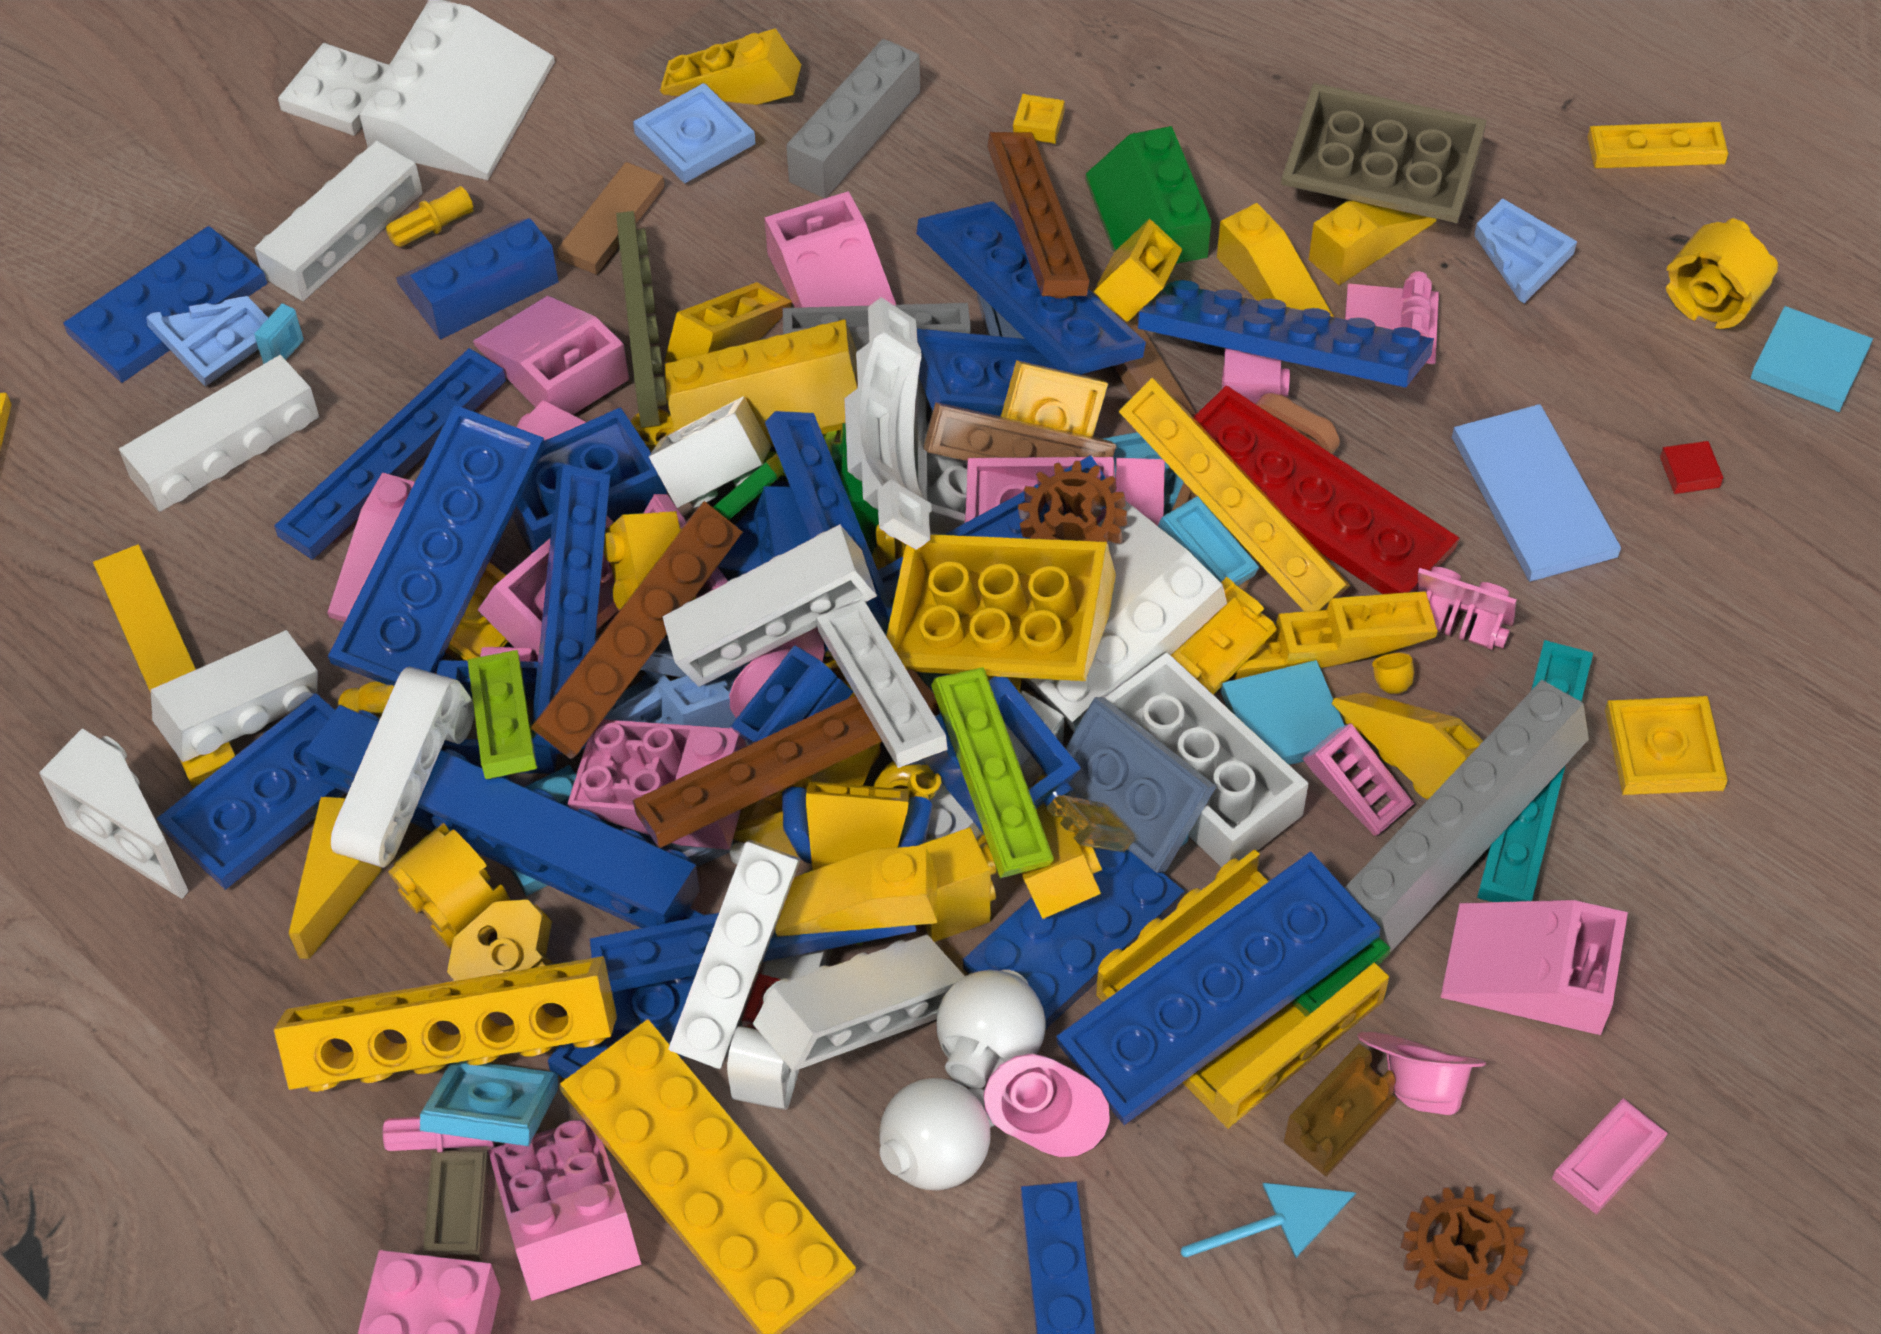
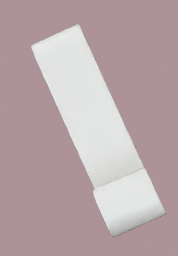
M410 666L401 672L333 827L331 848L334 853L383 868L389 866L393 861L444 741L447 740L460 744L467 738L471 730L475 715L473 700L458 680Z
M833 948L766 961L762 974L779 979L787 978L789 980L810 974L821 966L829 965ZM742 1026L736 1028L727 1064L732 1099L786 1110L792 1098L799 1070L792 1071L757 1029Z

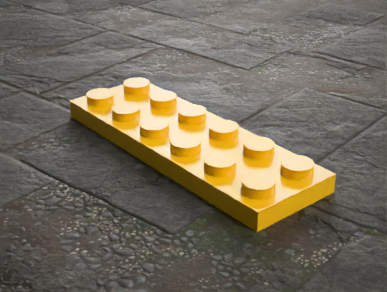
M647 1019L561 1082V1092L758 1334H781L854 1276L856 1267L680 1056L668 1050L670 1044Z

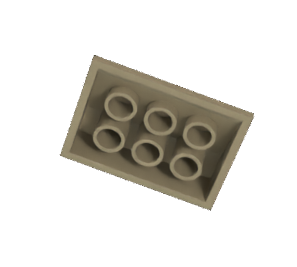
M1313 83L1281 178V185L1458 223L1479 160L1487 120Z

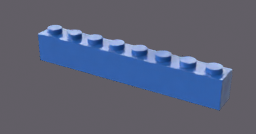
M339 705L305 750L314 778L348 793L379 723V719L370 712L364 710L355 712ZM451 749L440 750L410 821L431 832L444 823L449 831L454 829L476 853L640 928L682 920L700 892L696 864H693L691 859L685 854L673 849L668 851L662 850L649 844L635 831L629 829L620 831L604 824L592 812L585 809L573 810L558 803L553 796L541 789H533L531 791L513 783L507 775L485 780L482 768L469 763L463 755Z

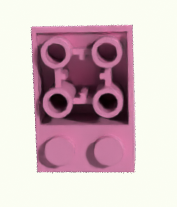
M849 191L764 217L768 256L795 308L870 306L880 297L896 305L866 222Z
M546 296L473 340L474 346L488 360L504 369L505 377L535 408L544 400L573 415L629 380L624 344L596 316L550 296Z
M603 719L587 740L567 805L573 810L585 809L595 814L599 819L650 835L635 813L634 799L732 754L747 745L745 740L732 728ZM741 810L672 843L680 846L730 850Z
M1576 900L1460 903L1440 998L1601 1035L1613 1006L1628 912Z
M584 1119L568 1121L557 1128L535 1134L529 1146L505 1143L502 1146L488 1150L531 1301L641 1265L628 1216L604 1144Z

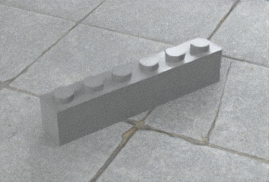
M1541 680L1345 887L1349 894L1379 925V938L1391 948L1390 953L1589 740L1584 703Z

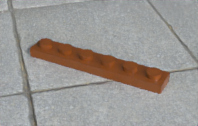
M990 132L987 148L1041 295L1054 298L1087 296L1090 280L1032 132Z
M703 501L530 728L568 758L572 759L576 756L666 636L667 632L662 616L693 600L743 531Z
M913 668L907 670L933 715H939L940 710L935 695ZM856 695L634 799L635 813L657 846L661 848L882 742Z

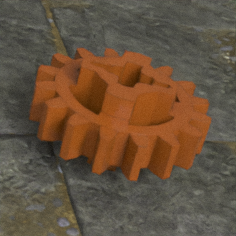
M1074 461L1072 470L1065 472L1060 463H1055V475L1049 478L1046 474L1039 471L1036 474L1039 487L1025 486L1023 489L1025 500L1028 502L1018 504L1019 517L1024 520L1019 523L1023 538L1110 541L1118 544L1122 542V530L1119 527L1126 526L1128 523L1127 511L1122 509L1126 506L1124 492H1115L1117 486L1116 479L1113 476L1101 481L1100 466L1094 465L1088 473L1082 472L1080 461ZM1047 503L1050 511L1044 515L1045 521L1041 523L1040 514L1043 506ZM1105 506L1106 516L1103 524L1099 527L1096 518L1101 515V508Z
M1466 1186L1462 1198H1455L1449 1187H1446L1442 1190L1439 1204L1434 1199L1426 1196L1422 1199L1419 1209L1421 1213L1411 1211L1406 1224L1410 1231L1404 1232L1401 1241V1248L1410 1251L1406 1254L1403 1267L1404 1270L1408 1271L1419 1270L1414 1287L1417 1290L1424 1289L1429 1285L1435 1289L1433 1303L1436 1305L1440 1304L1446 1296L1454 1298L1455 1311L1462 1312L1466 1300L1473 1299L1479 1311L1486 1310L1489 1302V1294L1496 1300L1503 1302L1510 1290L1508 1285H1518L1523 1274V1270L1518 1266H1523L1528 1256V1249L1517 1246L1522 1242L1525 1230L1524 1227H1509L1508 1224L1514 1212L1510 1207L1500 1212L1492 1208L1495 1195L1489 1193L1480 1202L1474 1200L1473 1188ZM1441 1222L1442 1229L1440 1234L1434 1235L1432 1242H1427L1428 1233ZM1501 1255L1499 1267L1488 1275L1486 1272L1488 1263L1494 1262L1495 1257Z

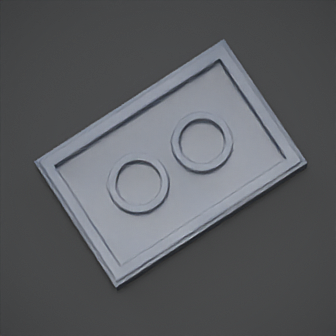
M1094 697L1065 748L1081 767L1069 783L1073 791L1066 799L1156 873L1166 872L1217 786L1105 697Z

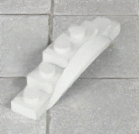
M880 297L868 307L869 343L856 352L858 388L844 398L847 468L849 473L862 481L863 500L878 509L879 528L889 536L897 538L917 550L930 540L929 514L932 511L931 503L924 499L919 488L914 456V417L921 349L917 342L916 319Z

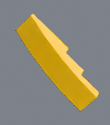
M1426 591L1330 598L1327 610L1279 613L1275 624L1277 630L1233 674L1234 680L1314 660H1317L1320 668L1336 666L1388 653L1435 638L1438 630Z

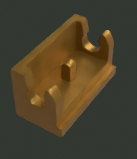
M1360 1043L1288 1118L1284 1143L1325 1177L1335 1169L1396 1103V1098L1393 1096L1396 1083L1394 1074L1388 1070L1382 1077L1378 1076L1370 1067L1372 1062L1371 1052Z

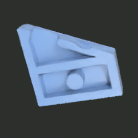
M1503 198L1476 224L1474 234L1518 300L1523 303L1574 254L1577 241Z
M248 296L227 299L217 305L205 303L189 306L190 312L162 317L161 312H156L146 317L147 326L205 387L259 349L254 333L268 319Z

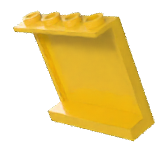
M1254 849L1240 861L1237 858L1231 859L1218 871L1213 882L1202 890L1194 888L1180 900L1176 910L1163 920L1156 918L1149 922L1139 933L1137 940L1125 950L1118 948L1110 952L1098 967L1096 996L1104 1002L1269 882L1258 872L1260 853ZM1373 963L1307 1017L1290 1002L1182 1083L1229 1129L1383 1003L1389 976L1376 963Z

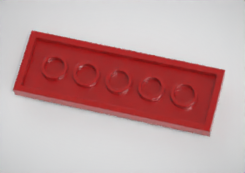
M1227 385L1193 417L1321 554L1381 594L1416 592L1418 590L1419 568L1431 571L1435 566L1440 567L1457 547L1460 537Z

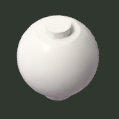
M982 970L963 977L948 990L939 1006L936 1021L938 1040L943 1052L948 1057L945 1065L946 1072L958 1083L978 1089L985 1086L989 1077L1002 1063L1015 1056L1037 1054L1039 1052L1045 1035V1015L1038 996L1022 975L1011 970Z
M942 1078L919 1080L901 1089L887 1105L880 1124V1157L887 1170L908 1184L925 1190L950 1189L972 1177L985 1160L990 1144V1128L994 1126L984 1109V1090L981 1088L967 1089L959 1083Z

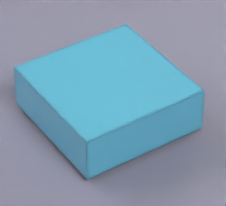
M283 303L254 333L263 364L279 355L286 360L304 341L295 309Z

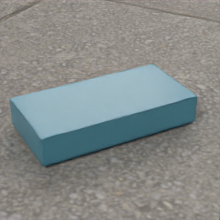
M1198 496L1163 516L1158 524L1159 528L1186 548L1220 583L1228 577L1235 585L1239 586L1255 576L1259 569L1255 561Z

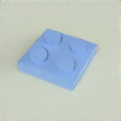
M705 83L633 121L635 135L684 184L756 144L755 132Z

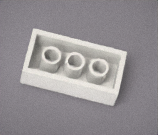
M1167 652L1105 697L1217 786L1190 830L1189 837L1221 867L1234 858L1240 861L1254 849L1258 851L1303 816L1309 783Z

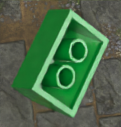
M1172 126L1129 134L1085 174L1086 183L1113 253L1147 220L1151 219L1182 248L1176 264L1208 258L1211 219Z

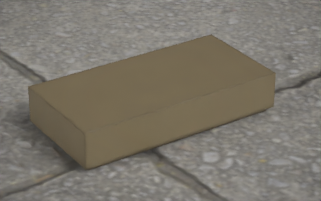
M487 1150L443 1151L439 1153L432 1151L423 1255L482 1262L490 1161Z

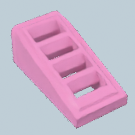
M1351 723L1336 729L1302 758L1319 780L1374 836L1379 835L1414 804ZM1341 748L1346 756L1338 763H1335L1331 756ZM1356 764L1361 771L1349 780L1344 773ZM1371 779L1376 786L1362 797L1357 790ZM1383 794H1386L1391 801L1375 814L1370 806Z

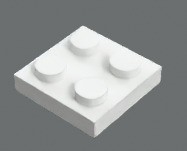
M323 43L278 97L281 111L355 136L362 127L359 114L389 65Z

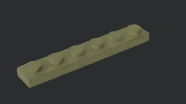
M634 211L616 213L640 423L641 427L660 425L658 406L667 405L664 378H654L655 374H663L660 346L651 347L650 345L659 343L656 315L647 316V314L656 313L652 286H643L645 284H652L649 256L640 257L649 255L645 228L636 229Z

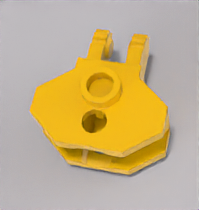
M528 899L493 902L453 938L447 973L454 981L551 965L553 962L548 958L546 952L552 920L538 905H534ZM497 932V940L489 944L490 937Z

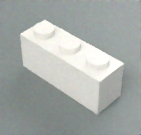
M285 630L151 689L152 721L181 761L185 762L198 755L212 753L222 744L244 734L256 733L266 724L290 714L315 693L317 694L318 670L288 631Z

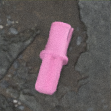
M420 1117L388 1118L384 1121L383 1144L388 1151L437 1149V1153L445 1151V1148L482 1146L490 1148L495 1145V1141L420 1131Z

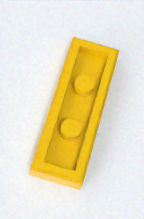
M1720 122L1590 126L1587 136L1594 168L1725 164L1728 156Z

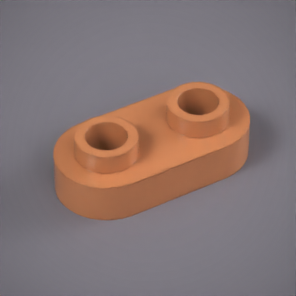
M1274 393L1262 395L1255 403L1331 454L1338 449L1340 444L1336 428L1328 419L1313 414L1283 395Z

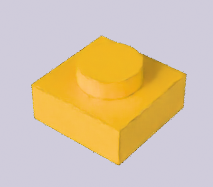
M1022 94L1013 122V132H1032L1034 139L1037 141L1055 143L1064 116L1065 100Z

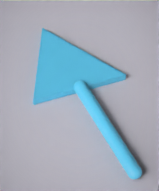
M1263 1183V1188L1276 1215L1183 1246L1180 1251L1183 1257H1190L1281 1225L1295 1258H1297L1349 1203L1356 1193Z

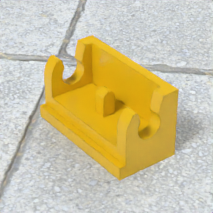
M1228 577L1221 582L1227 604L1170 655L1213 695L1222 687V683L1226 682L1277 630L1274 622L1261 613L1264 607L1252 596L1235 585Z

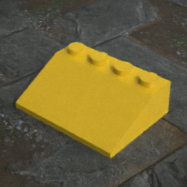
M930 535V540L917 550L906 544L886 637L906 670L913 668L915 672L955 674L984 667L987 676L1086 681L1109 618L1116 577L1107 542L954 535Z

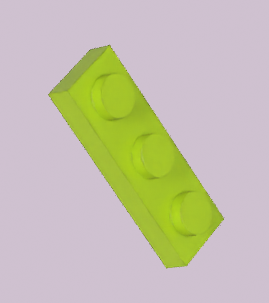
M518 649L468 659L479 751L485 780L537 769Z

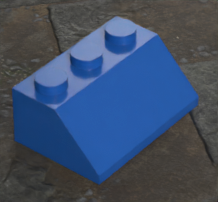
M531 218L513 221L396 277L398 285L440 340L559 282L553 247Z
M620 407L544 441L545 448L516 505L512 517L519 533L532 553L551 538L557 472L563 464L610 475L607 516L613 522L622 515L644 513L654 494H667V490L649 458L650 450Z

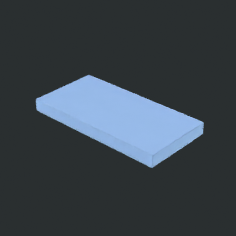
M1541 404L1454 427L1452 439L1529 582L1618 558L1621 546Z

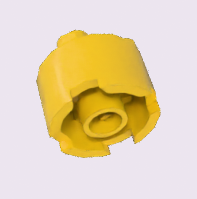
M1731 218L1726 223L1714 222L1705 224L1692 235L1667 266L1666 271H1669L1670 282L1666 286V291L1674 305L1689 319L1695 321L1700 316L1708 321L1717 322L1716 329L1735 327L1747 316L1770 287L1773 277L1778 272V262L1768 253L1764 244L1751 233L1749 226L1744 221Z
M444 823L394 863V867L388 871L391 878L399 886L397 891L406 904L416 914L420 911L424 912L432 922L430 926L432 931L450 950L452 949L453 938L493 902L510 901L506 890L501 884L493 889L487 883L490 880V876L484 869L487 865L454 829L449 831Z

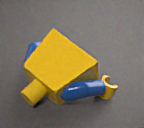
M919 768L912 771L907 783V789L810 781L811 776L786 787L782 792L783 829L798 857L802 861L812 864V870L870 850L910 847L923 844L927 837L933 808L930 800L935 797L941 785V776L938 773L935 774L932 788L923 789L917 785L916 776Z

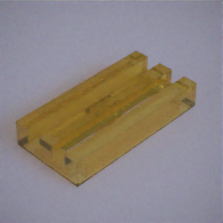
M1057 795L1046 808L1052 816L1064 818L1060 824L1066 831L1078 832L1074 839L1081 846L1125 852L1135 841L1134 834L1105 803Z

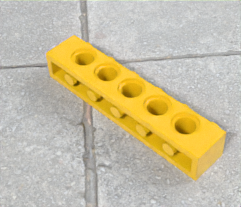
M604 956L289 1008L284 1011L274 1028V1033L288 1089L307 1087L309 1091L318 1092L333 1088L340 1081L360 1078L361 1082L373 1083L390 1077L394 1072L412 1069L416 1074H428L442 1069L449 1063L467 1061L469 1065L486 1064L503 1054L520 1052V1055L530 1057L549 1051L552 1046L573 1043L578 1048L591 1047L603 1042L605 1038L611 1037L617 1013ZM546 1003L559 1004L566 1010L568 1015L553 1017L545 1012L542 1005ZM492 1012H503L513 1020L514 1024L510 1026L498 1025L490 1018L489 1014ZM436 1022H452L458 1027L460 1033L456 1035L446 1034L438 1028ZM390 1029L400 1032L405 1037L406 1043L398 1044L388 1040L383 1031ZM338 1038L345 1040L351 1045L353 1051H339L332 1045L330 1039Z

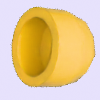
M1391 653L1380 656L1373 661L1375 681L1380 689L1386 693L1398 695L1407 691L1413 683L1414 666L1410 655Z

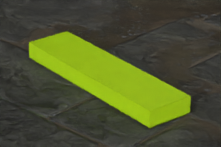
M984 667L935 678L931 687L1000 878L1049 866L1054 858Z

